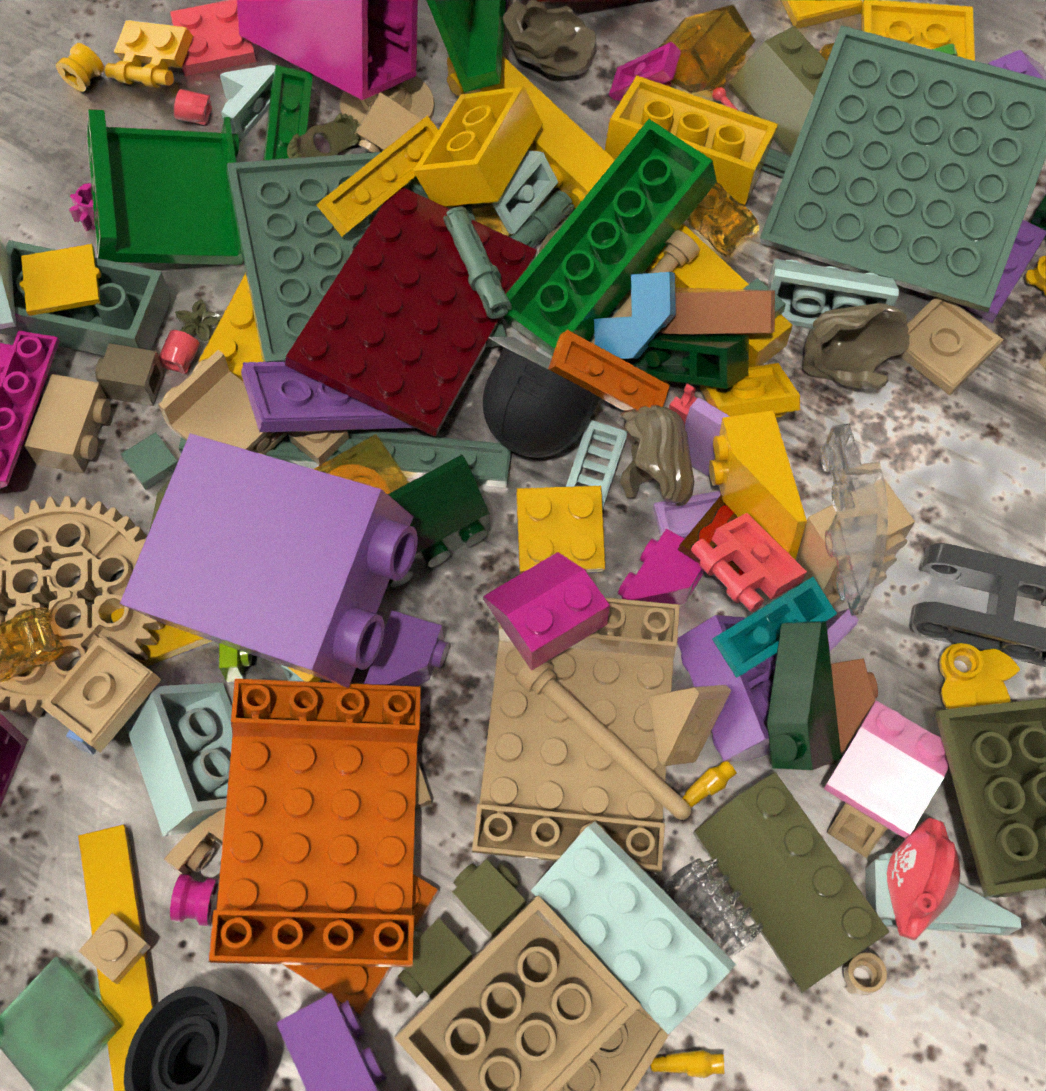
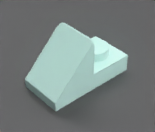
M274 65L229 71L220 75L225 97L228 99L221 114L223 121L224 117H230L232 133L238 134L239 143L269 110Z

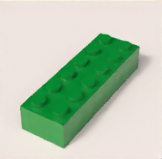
M648 119L506 293L512 304L511 310L507 309L508 313L503 316L506 322L551 356H553L560 334L566 330L589 340L594 334V319L607 318L631 289V275L644 273L665 247V242L683 225L717 183L713 161L654 121Z

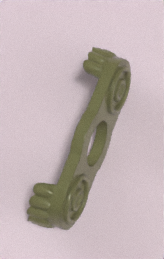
M340 113L333 121L323 126H312L304 135L299 136L295 134L287 147L289 159L338 155V153L348 149L351 145H356L361 139L354 134L359 126L358 120L353 119L352 115L348 116L346 113L343 115ZM314 135H321L328 141L330 145L329 153H323L315 147L313 143Z

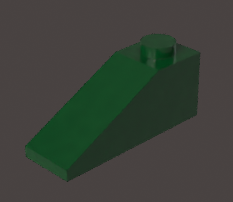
M657 333L649 342V347L638 359H622L659 380L727 389L749 375V335L732 333Z
M826 621L785 622L781 625L767 721L773 769L815 770L841 758Z

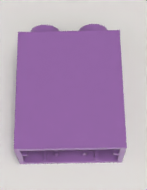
M190 433L120 604L165 625L348 688L355 669L364 670L368 668L377 657L381 648L385 625L382 616L378 615L377 611L389 580H401L408 573L414 561L418 537L416 529L410 526L413 516L382 489Z

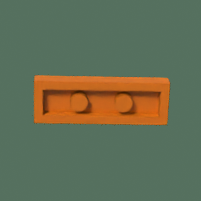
M569 330L560 334L548 370L590 391L623 411L639 410L642 406L650 408L651 405L663 407L670 387L667 383Z

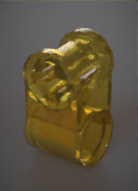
M719 183L713 186L687 218L690 226L696 229L711 243L718 253L724 256H730L736 250L737 244L746 237H754L759 232L758 221L754 214L734 199Z
M32 608L0 624V649H2L0 654V682L8 681L36 667L50 664L58 660L65 653L63 643L55 638L50 624L53 616L48 608Z

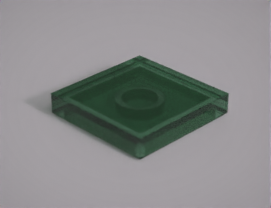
M55 957L0 1015V1049L35 1091H62L122 1025L64 958Z

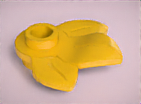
M953 644L945 649L939 660V668L945 678L941 688L942 702L946 709L1011 702L1004 681L1015 676L1020 671V668L1011 657L1000 650L987 649L979 651L976 647L969 644ZM954 661L965 663L967 672L959 671L954 666Z

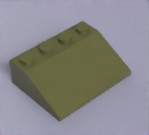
M1046 698L938 710L935 712L984 898L1046 896Z

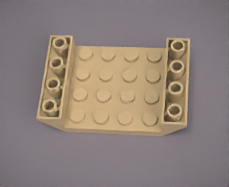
M605 598L610 604L607 625L553 657L549 662L553 665L552 671L557 675L555 680L665 782L666 766H663L658 761L649 696L671 692L673 660L678 639L680 605ZM499 624V643L480 804H477L472 852L557 861L584 829L593 822H596L642 870L661 872L665 823H662L663 805L543 693L538 695L534 691L528 692L515 680L520 670L526 665V662Z

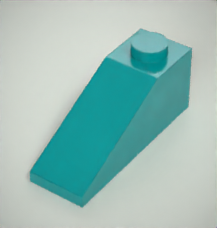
M811 577L712 638L737 678L778 652L782 623L827 621L835 616L837 612L815 578Z

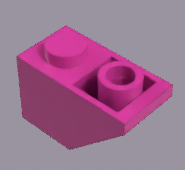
M665 529L658 541L652 538L648 542L640 557L643 565L637 574L629 572L619 588L618 595L626 600L683 605L688 601L705 571L699 566L698 562L678 550L684 538Z

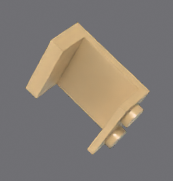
M219 350L210 358L200 361L194 368L193 373L179 386L171 388L165 394L163 401L158 404L166 424L186 441L191 433L266 455L289 433L259 432L244 382L229 371L225 356Z

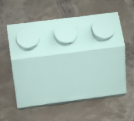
M774 259L767 286L770 290H775V294L786 304L784 312L781 314L792 325L813 328V322L821 314L833 309L876 303L894 306L899 292L894 278L882 277L875 273H858L840 270L833 266L822 267L800 263L796 260Z
M223 683L156 686L125 723L163 836L189 833L202 821L226 807L232 746V706Z

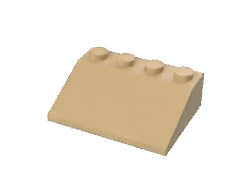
M538 895L394 1035V1039L441 1091H559L641 1005Z

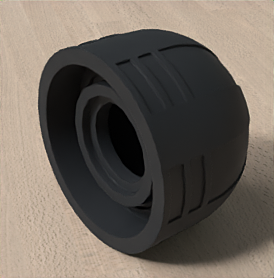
M504 347L484 388L483 413L491 433L507 449L524 456L546 457L565 450L579 438L601 398Z
M192 986L176 990L159 1001L150 1010L135 1032L125 1061V1091H261L268 1071L266 1041L249 1014L234 1002L203 987Z

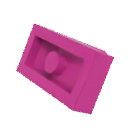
M671 41L619 66L609 96L613 100L621 101L636 76L671 87V80L676 74V66L681 50Z

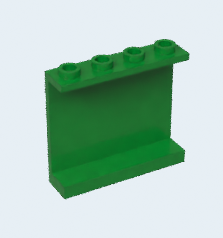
M426 0L464 93L501 83L504 21L502 17L505 14L506 0Z

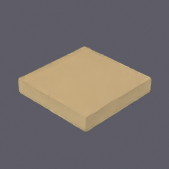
M935 297L907 324L909 327L908 334L910 335L909 347L899 356L944 392L951 395L1000 347L1004 339L958 304Z
M100 635L42 703L41 707L101 753L162 679Z

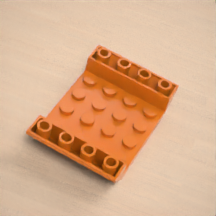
M235 679L231 715L232 746L217 910H213L209 963L412 967L417 741L420 728L421 687L350 684L347 688L336 683Z

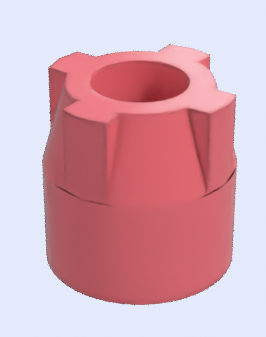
M180 89L174 104L175 118L177 120L207 125L212 111L210 95Z
M171 330L159 355L162 366L168 370L186 374L200 343L196 338L183 331Z

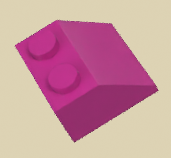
M559 552L483 596L484 602L531 671L606 626L610 604L585 569Z

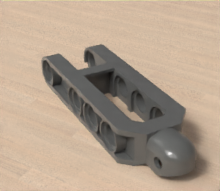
M936 543L929 545L925 550L922 571L926 570L930 574L955 580V585L988 592L987 611L982 613L940 602H922L916 605L912 625L913 631L920 636L950 644H969L976 647L979 651L997 649L1006 653L1012 659L1046 667V628L1014 620L1017 596L1041 601V605L1046 606V567L952 544Z

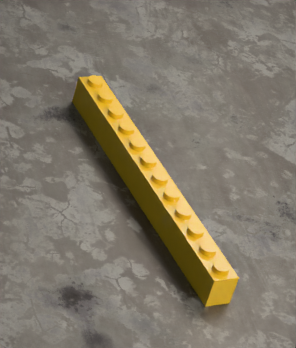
M503 55L501 83L465 93L450 57L447 58V83L451 91L457 96L518 86L525 87L543 123L528 150L544 153L558 180L554 188H558L566 193L573 201L571 204L576 209L615 159ZM683 223L678 230L692 238L699 246L700 252L689 264L684 263L682 267L676 266L672 271L675 273V288L743 289L749 285ZM666 245L645 270L646 273H650L665 256L663 251ZM780 314L775 318V332L732 334L749 335V367L760 366L787 346L793 325Z

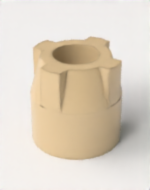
M860 953L849 960L843 967L844 979L847 984L845 989L852 995L854 993L860 995L873 994L884 986L887 979V969L884 962L872 953ZM856 968H862L868 973L869 982L867 985H860L854 978V970Z

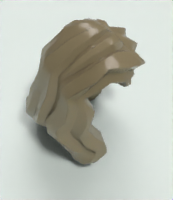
M517 0L512 3L502 17L505 30L507 31L508 42L517 58L538 66L547 74L562 77L578 76L589 68V62H591L592 55H594V50L597 46L595 31L586 27L583 20L574 14L571 7L564 6L556 9H547L541 1L530 0L526 5H523Z
M883 303L839 308L824 312L813 322V328L809 331L806 338L803 370L809 375L834 380L843 386L881 389L887 384L888 376L873 373L874 370L889 357L900 355L909 347L910 335L908 334L909 327L907 326L906 314L894 306Z
M651 405L650 408L642 406L639 410L632 409L620 413L626 422L624 427L636 440L631 449L632 462L622 472L620 479L626 498H635L640 484L655 479L660 483L661 494L666 502L676 503V506L686 505L693 494L695 481L690 459L688 435L682 418L669 408L660 407L659 405Z

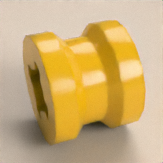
M76 43L70 48V55L67 58H61L56 63V69L67 84L78 91L84 92L90 86L91 78L98 77L104 72V65L97 54L88 46Z

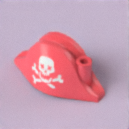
M930 817L926 818L894 851L887 869V883L898 933L900 936L914 941L950 905L956 896L960 881V864L954 842L949 840L944 823Z

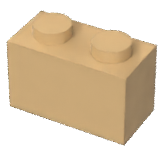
M51 374L25 443V448L37 465L84 474L88 461L92 460L96 455L98 448L97 436L101 425L108 421L111 409L110 401L104 394L99 382Z

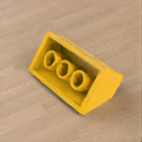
M636 76L609 120L605 151L612 158L616 159L646 121L650 119L713 161L717 183L709 193L746 205L758 181L778 124Z

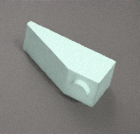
M893 854L880 855L879 860L875 859L865 869L866 899L886 927H897L887 883L888 864ZM959 884L956 896L950 905L926 930L1008 936L1021 928V918Z

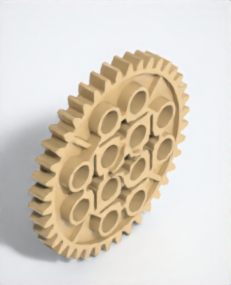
M65 496L60 506L53 497H48L44 509L33 500L30 503L29 513H25L19 506L14 507V519L12 520L0 514V710L6 712L10 708L11 711L19 716H23L27 710L34 717L40 718L44 711L41 707L42 703L71 671H67L70 661L79 656L82 658L100 635L134 659L147 661L149 658L141 648L143 645H156L157 641L149 632L150 630L163 629L164 625L120 604L147 536L139 526L135 527L136 525L127 515L123 517L116 508L112 507L108 510L100 501H97L92 506L84 497L76 505L69 496ZM81 536L74 546L68 547L74 538ZM38 542L37 546L32 551L27 552L28 548L33 543ZM124 570L122 576L119 579L110 582V579L113 576V574H115L117 571ZM81 575L78 583L68 587V584L74 577ZM38 581L36 587L26 593L28 586ZM117 609H124L121 619L110 623L111 613ZM81 615L79 622L74 627L67 629L69 622L74 617ZM37 621L34 630L25 634L27 627ZM37 662L34 671L24 676L27 667Z

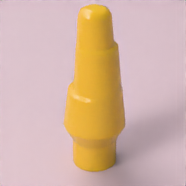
M722 762L717 767L709 768L685 792L682 799L692 808L708 795L713 796L723 790L728 781L737 774L736 770L729 762Z
M705 1050L666 1054V1056L654 1058L651 1063V1070L653 1072L687 1073L689 1077L707 1078L712 1074H725L724 1054H711Z

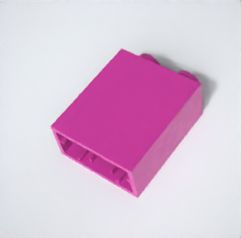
M237 0L239 35L361 100H365L416 76L418 0Z

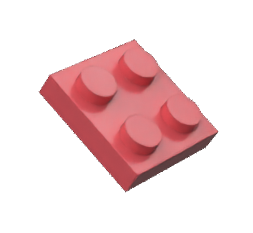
M227 0L170 11L173 26L186 27L193 34L182 65L184 76L256 62L252 42L239 35L237 0Z

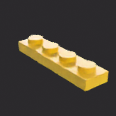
M428 115L316 204L341 236H344L416 176L413 170L438 131V128Z

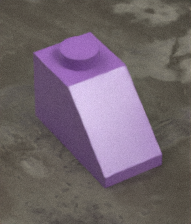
M391 611L385 627L381 648L370 666L364 684L418 686L429 681L434 667H442L448 651V643L444 642L442 625Z

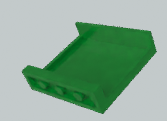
M88 109L86 137L98 258L113 262L242 265L243 255L227 176V163H235L239 153L238 134L232 133L230 117H224L221 133L106 127L105 110Z

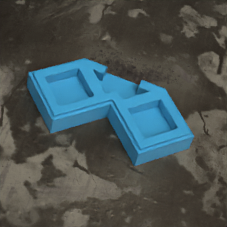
M659 272L631 275L632 316L594 319L595 345L621 359H638L649 347V342L661 328H665L676 315L675 273Z

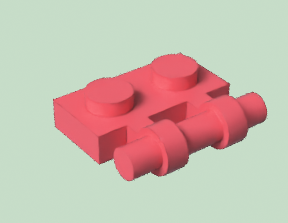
M748 513L716 529L712 541L717 547L712 548L705 539H700L691 548V552L700 560L699 566L709 576L715 575L727 587L726 594L735 603L741 602L750 612L756 611L764 602V599L755 591L756 589L760 588L772 600L800 584L807 573ZM733 561L744 574L740 576L728 563Z

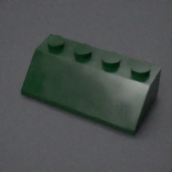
M463 455L448 461L388 494L413 516L410 526L416 529L418 542L415 558L408 573L399 581L390 579L386 588L390 586L396 588L405 584L412 578L413 573L426 566L435 567L448 559L451 552L464 545L467 547L476 545L491 531L490 512Z

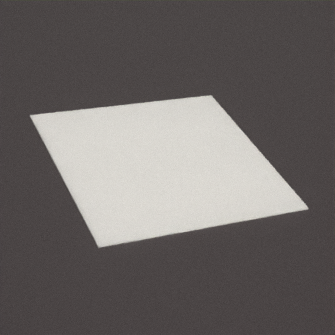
M488 337L503 347L548 369L551 362L550 358L515 337Z

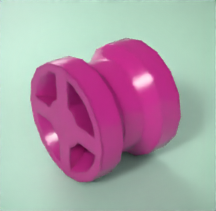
M179 875L171 897V921L183 923L187 919H193L200 926L211 927L213 910H217L219 879L208 878L206 881L201 882L195 881L191 875Z

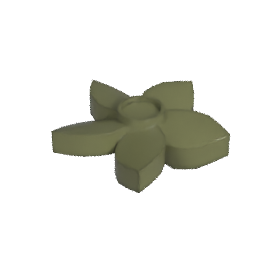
M202 299L194 303L192 312L185 310L175 312L178 320L185 324L180 331L191 336L196 333L198 338L207 344L211 338L209 329L217 327L222 316L215 312L207 311Z

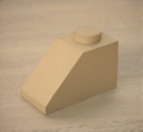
M380 92L374 98L354 134L361 138L358 145L368 152H382L422 119Z

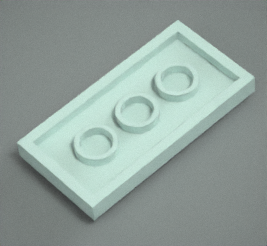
M593 822L584 829L531 890L535 896H540L668 1035L736 966L719 946L596 822Z

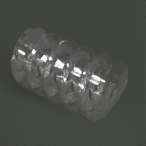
M698 858L674 873L663 885L665 888L681 886L674 896L673 900L675 903L691 902L685 913L692 920L702 918L698 926L707 935L713 934L712 940L731 959L756 940L764 925L760 922L747 926L745 921L753 909L751 906L740 909L734 907L742 894L740 890L728 893L723 891V888L731 878L729 874L718 877L712 875V872L720 862L718 858L707 861Z

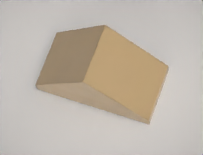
M727 685L693 687L649 696L658 761L663 766L694 763L697 761L731 692Z

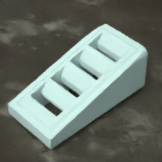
M589 420L566 487H574L577 482L588 486H601L603 510L628 431ZM592 439L613 445V451L590 445ZM587 453L610 460L608 466L586 460ZM582 468L604 474L603 481L580 474Z

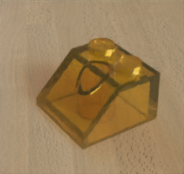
M732 4L684 18L659 47L672 41L681 50L676 66V74L671 80L673 84L689 93L704 90L712 92L726 82L725 76L732 68L745 60V53L754 44L755 39L736 7Z

